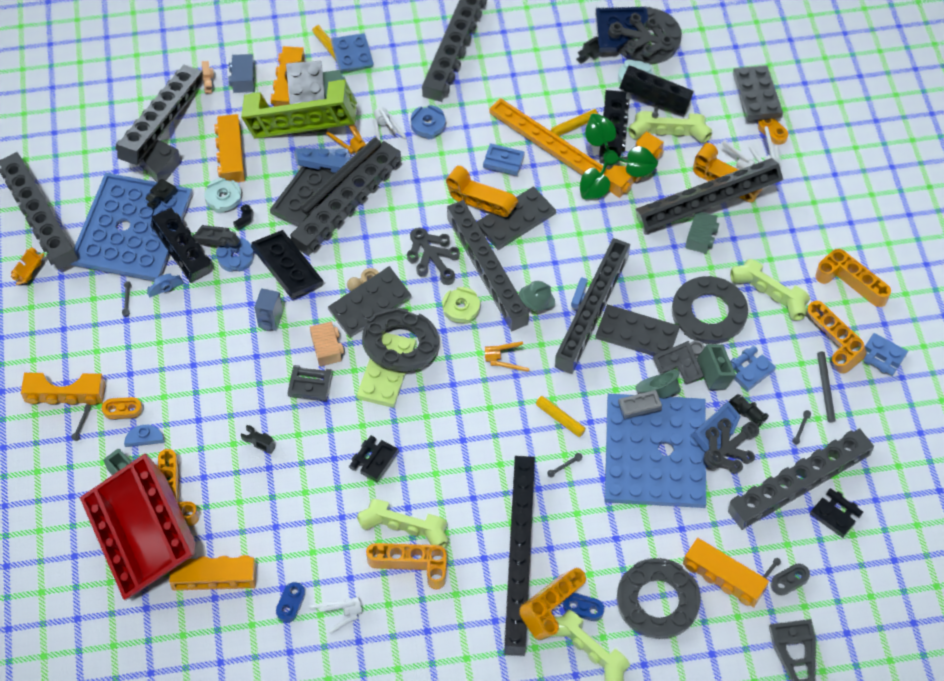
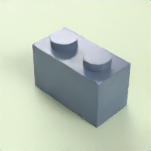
M253 54L232 55V62H229V72H232V75L228 76L229 86L233 88V93L254 92L255 64Z
M261 288L254 307L258 327L267 331H277L283 314L280 292Z

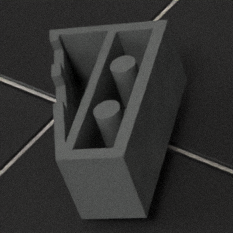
M157 140L138 165L156 182L161 178L166 181L181 163L179 151Z

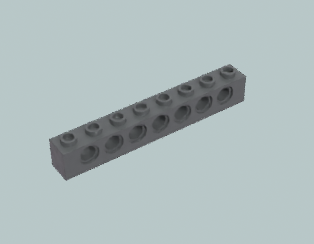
M459 0L422 84V97L442 102L444 97L448 96L449 85L454 82L455 71L460 68V59L465 56L466 45L470 44L471 33L476 30L477 19L480 20L482 7L486 6L487 0Z
M183 65L175 72L174 77L168 80L164 89H161L148 108L143 110L142 115L134 121L133 126L125 132L123 138L118 140L115 148L117 150V159L135 165L139 164L202 86V70Z
M383 141L381 146L361 163L290 234L291 241L307 256L317 251L320 244L325 239L327 240L337 227H340L348 216L354 213L355 208L360 203H364L367 196L374 192L383 180H386L394 169L400 166L401 151Z
M18 151L1 159L0 174L3 179H8L5 183L9 190L15 191L11 194L16 203L21 202L18 206L23 215H28L25 219L30 228L32 226L35 227L32 231L37 240L41 238L42 241L39 244L44 252L48 251L49 254L46 257L50 264H55L57 269L60 270L77 261L78 258Z
M770 158L641 206L635 210L640 226L645 231H649L783 181V176L779 163Z
M462 200L447 206V219L509 329L512 332L527 326L529 312L522 303L516 289L465 201Z
M615 238L612 239L555 355V368L573 374L629 257V243Z
M860 428L854 432L851 430L842 439L831 441L823 450L817 449L809 458L800 459L790 469L786 467L776 477L773 478L771 476L767 478L762 485L751 487L743 496L740 497L738 495L730 501L728 513L740 529L743 530L869 457L874 449V445ZM812 466H817V467H819L820 469L817 470V469L813 468ZM797 475L802 476L804 479L798 478ZM780 485H786L788 488H782ZM764 494H768L772 498H767L764 496ZM747 504H753L755 507H749Z

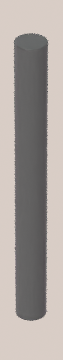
M820 351L817 353L827 419L829 423H833L836 419L825 352Z

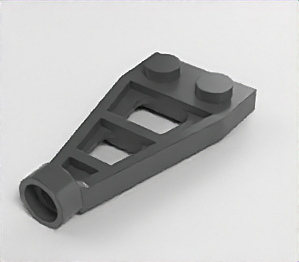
M812 620L770 624L769 630L773 647L790 680L816 681V636ZM803 643L806 647L805 658L792 659L787 651V645ZM807 665L809 678L798 679L794 667Z

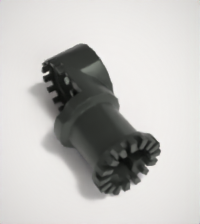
M739 394L729 400V403L738 414L747 416L758 427L764 424L763 421L765 422L769 417L767 413H763L757 407L755 402L749 404Z

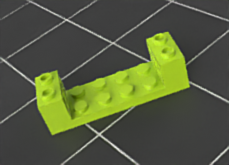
M346 79L328 82L327 99L269 107L261 92L244 94L241 118L254 139L354 125L357 101Z

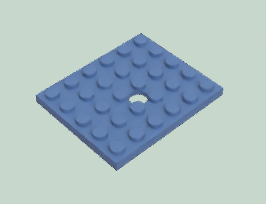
M105 172L73 249L78 260L70 265L154 281V279L162 275L170 253L150 226L152 216L172 208L175 213L179 214L182 222L193 194L192 189L176 186L177 191L166 203L160 201L152 209L147 206L149 201L146 200V197L157 182ZM128 221L130 227L127 230L120 231L116 228L117 224Z
M608 394L605 503L705 508V451L691 435L706 421L705 399L683 397L659 398L662 410L624 419L618 399L633 395ZM667 443L673 447L674 451L671 455L665 456L658 450V447L661 444Z

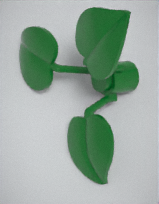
M594 113L590 115L585 129V137L593 146H601L604 143L606 151L603 153L605 163L601 172L596 168H590L581 177L580 193L584 200L603 197L609 191V178L603 175L607 165H614L617 161L627 163L626 172L633 177L648 175L658 165V161L647 148L641 146L632 148L627 154L628 159L618 157L614 150H609L607 143L616 137L614 124L602 115Z

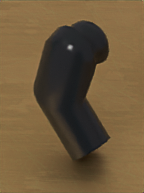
M248 204L241 207V218L233 222L237 230L252 221L253 209Z

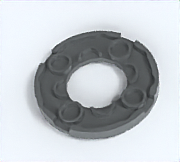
M647 7L648 19L652 17L657 20V27L662 29L664 35H669L674 39V47L669 51L658 50L652 53L650 57L643 55L642 50L644 46L637 48L634 52H628L626 44H624L618 52L625 58L627 56L635 61L658 64L672 58L674 53L680 48L682 31L678 22L670 14L659 9Z
M702 276L687 281L677 290L672 303V317L675 324L679 325L684 335L690 339L704 344H720L729 341L730 338L736 334L738 335L743 330L748 317V304L740 289L731 282L719 277ZM701 295H716L722 298L723 302L728 305V315L723 321L716 324L701 322L692 312L693 301Z
M385 309L368 319L362 332V345L370 359L382 367L401 372L416 370L431 362L437 353L439 335L434 324L420 313L416 315L408 312L409 309ZM391 328H405L412 331L418 337L419 345L410 353L402 352V354H399L395 350H388L383 345L382 335Z
M650 558L634 564L622 576L617 590L618 610L626 624L637 633L654 639L671 638L685 632L695 621L701 603L699 586L693 575H690L683 569L682 565L664 558ZM650 581H663L673 586L678 594L679 603L672 614L658 618L650 616L641 608L638 601V593L643 585Z

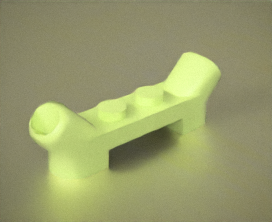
M641 111L635 115V122L629 125V135L635 140H638L646 131L650 134L693 136L701 143L707 142L712 136V129L706 125V117L702 114L689 113L688 119L653 118V111Z
M748 259L744 265L732 267L730 275L731 281L734 284L749 283L756 287L758 291L764 292L772 297L773 300L787 306L792 320H802L807 315L805 305L809 302L810 296L800 287L795 285L792 290L764 274L762 272L764 265L753 259Z
M372 499L367 509L358 512L357 519L364 530L383 524L392 530L400 529L413 536H424L428 539L430 545H440L445 548L449 540L444 532L447 521L441 517L427 514L426 520L390 511L389 502L379 499Z
M567 610L562 617H555L559 629L555 635L550 637H569L578 650L585 651L588 654V658L594 664H599L604 668L605 681H624V672L630 667V663L616 648L610 654L582 630L583 620L573 611Z

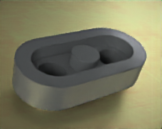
M794 564L773 577L771 588L778 595H786L805 585L810 577V571L803 564ZM799 574L802 578H796L795 575ZM778 584H783L785 587L780 588Z

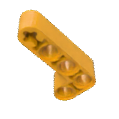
M711 143L703 145L695 156L693 165L694 173L706 181L714 180L738 171V169L717 159L718 150ZM763 188L739 198L747 202H754Z
M457 165L446 178L450 195L458 202L464 200L467 205L503 217H508L518 204V199L513 194L472 181L469 172L463 166Z
M834 249L818 264L815 274L818 282L826 284L837 276L874 306L883 307L887 304L891 294L890 286L844 250Z
M813 301L808 305L807 309L811 320L840 347L832 356V362L836 371L839 373L849 372L865 358L867 352L864 342L821 301ZM834 322V325L826 326L828 323ZM844 334H845V335H848V336H847L846 338H844V339H840V338H839L840 336H842V335H844ZM855 347H861L858 351H852ZM840 360H846L845 363L838 364Z
M164 449L158 455V468L166 478L172 477L167 482L188 527L194 526L199 520L195 504L189 501L179 502V463L176 453L171 449ZM187 512H193L191 515L185 516Z
M373 543L366 549L367 563L372 568L427 570L428 585L435 590L443 588L446 583L447 555L445 548L440 545ZM395 554H398V555L401 556V557L398 558V559L392 558V556L395 555ZM414 555L421 556L420 559H413L412 557ZM441 556L442 559L434 560L433 557ZM440 575L441 578L433 579L432 576Z
M574 568L561 574L520 607V616L535 639L543 640L558 632L559 625L551 610L584 585L586 575L582 569Z

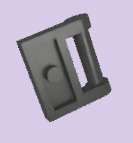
M294 365L287 392L288 397L327 401L333 370L300 368V365ZM299 375L324 378V380L299 377Z

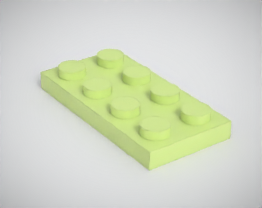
M386 332L381 338L383 345L388 350H395L399 354H402V352L410 353L414 351L416 346L415 339ZM369 359L357 393V399L394 408L406 372L387 369Z

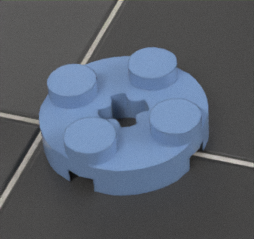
M428 105L425 108L421 106L416 108L411 114V129L419 136L434 139L445 129L446 118L444 112L436 106ZM425 120H431V123H425Z
M239 236L237 237L240 242L237 246L226 244L225 246H219L216 250L219 265L228 272H233L232 270L244 271L252 265L254 260V251L251 248V243ZM235 252L239 253V256H238V257H237V256L231 257L233 253H235Z

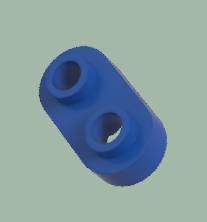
M291 582L285 587L276 607V615L281 622L290 623L297 617L305 598V590L302 584ZM294 589L298 590L295 594L290 593ZM284 608L290 609L288 612H283Z
M572 593L563 601L564 611L571 610L580 618L598 621L604 615V605L598 599ZM574 603L577 605V607L572 608L570 607V604ZM595 609L597 613L592 614L590 610Z

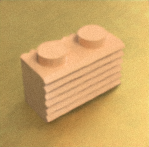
M332 321L309 326L319 366L341 362V354H344L342 343L337 342V338H340L337 327H333Z

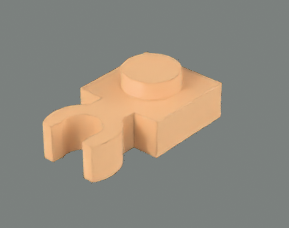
M202 61L204 92L212 93L211 78H214L213 68H209V61Z

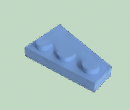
M302 148L295 149L294 152L297 165L314 169L325 167L335 173L351 159L348 149Z
M728 401L691 435L706 452L709 450V439L705 433L709 428L715 427L719 430L717 449H720L721 430L718 428V422L723 418L730 420L731 437L741 416Z

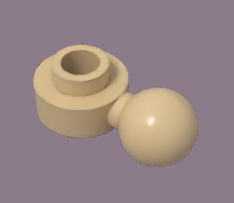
M374 268L365 269L361 274V278L352 277L347 281V288L352 291L379 272Z

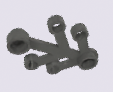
M633 13L629 21L639 32L623 28L618 22L611 24L608 30V34L612 38H619L622 34L638 39L627 42L626 50L628 52H634L637 48L649 42L656 43L652 46H644L642 53L647 57H650L652 53L658 50L669 51L675 44L671 36L662 33L657 27V20L652 17L646 23V27L651 29L656 36L651 35L640 22L641 16L637 13Z
M423 228L413 229L410 233V240L413 244L411 250L407 252V260L411 263L416 262L420 245L424 249L421 262L416 266L417 274L420 276L427 274L428 262L431 259L440 271V281L444 285L453 284L455 272L447 268L438 255L455 260L459 258V249L457 247L445 249L429 244V242L439 243L441 246H448L450 244L449 235L441 234L436 236L428 234Z
M723 418L718 422V428L721 430V448L717 449L719 430L715 427L709 428L705 433L709 439V450L705 452L704 460L710 468L716 469L722 465L728 467L731 472L738 473L743 469L742 462L740 460L732 461L723 456L728 454L741 458L745 464L754 461L755 455L752 451H744L735 447L745 439L756 437L759 434V427L754 422H748L743 425L741 433L730 440L731 422L729 419Z

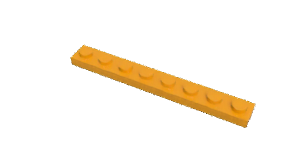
M500 98L489 108V113L581 175L590 168H596L601 172L603 165ZM606 168L603 175H605L609 171V169Z

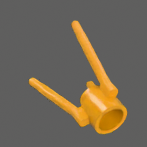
M348 125L354 135L350 140V146L330 132H326L330 138L348 149L350 154L358 153L366 145L355 125Z
M522 341L499 346H485V361L490 362L491 366L497 365L527 372L530 370L527 367L497 361V359H501V350L519 347L523 345Z

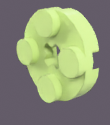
M457 287V290L448 291L442 301L444 316L457 323H471L472 319L480 311V300L475 291L467 287ZM464 302L465 307L460 308L456 304Z

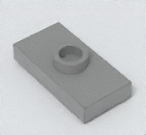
M656 390L618 399L624 419L662 410V404Z

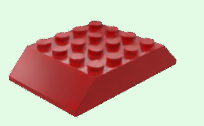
M146 453L79 497L123 600L126 601L194 555L196 542L166 477Z

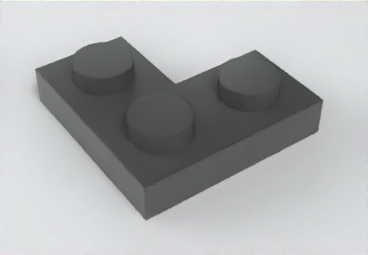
M689 341L653 356L660 374L679 367L686 384L704 377Z

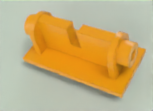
M33 247L25 251L20 259L25 265L18 262L11 271L12 275L10 277L17 281L16 285L26 284L30 281L34 269H37L42 264L41 259L45 255L44 253L36 254L37 250Z

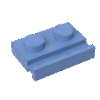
M490 143L485 160L483 161V168L517 176L525 151Z

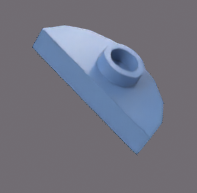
M161 275L154 279V284L151 287L148 286L147 294L150 298L160 293L168 292L184 284L180 275Z
M580 278L571 302L572 308L578 310L586 294L587 278Z
M140 425L128 432L125 437L124 446L132 447L165 442L158 428L152 425Z

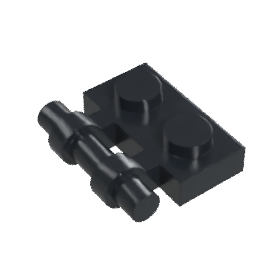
M370 435L361 444L362 448L358 454H354L349 468L355 471L358 466H363L360 473L378 483L399 451L398 448L383 440L378 445H375L374 443L377 439ZM368 452H372L368 459L364 458Z
M830 488L826 495L832 498L829 502L822 497L811 510L810 515L844 538L856 523L851 518L852 514L860 518L864 511L859 509L855 502L851 503L845 499L841 492H836ZM838 503L847 509L845 513L836 507Z

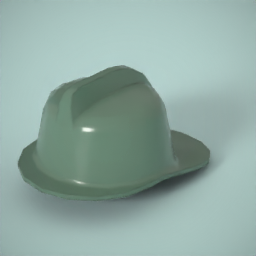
M533 281L521 288L519 292L522 303L532 310L548 309L555 305V298L551 294V286L542 281Z
M674 369L644 379L636 385V390L641 393L656 390L661 399L674 396L681 391L677 380L680 372Z

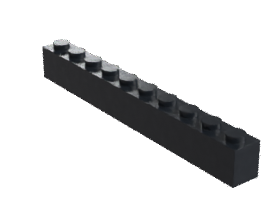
M515 456L504 655L525 656L527 626L520 616V607L528 601L535 457Z

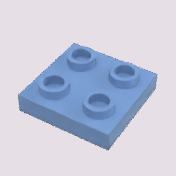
M365 33L331 39L338 69L341 72L373 67L374 63Z

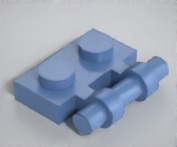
M873 333L865 345L866 352L868 353H866L863 360L864 363L872 364L879 368L882 373H888L893 376L896 369L891 367V365L899 368L908 351Z
M754 345L743 350L739 357L730 360L733 369L737 372L734 380L747 392L773 373L776 368L763 354L758 358L754 356L758 352L757 347ZM747 360L750 364L744 368L741 364Z

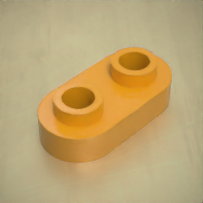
M761 119L758 121L757 127L759 131L766 136L765 127L767 126L771 141L774 144L782 145L786 143L788 131L776 119Z
M135 397L110 398L102 404V412L108 419L135 418L141 414L142 405L140 400Z

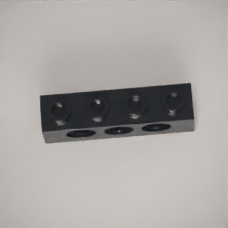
M628 65L619 87L623 91L684 115L694 93L691 89Z
M606 90L603 116L609 119L616 129L615 139L607 143L609 150H614L618 157H621V152H625L626 141H622V138H626L627 127H624V123L627 124L628 113H625V110H629L630 99H626L627 92ZM604 143L600 146L599 157H602L606 151Z
M168 208L152 216L150 226L191 283L209 274L211 260L207 255H204L198 241L192 238L189 228L183 225L179 214L175 213L172 208Z

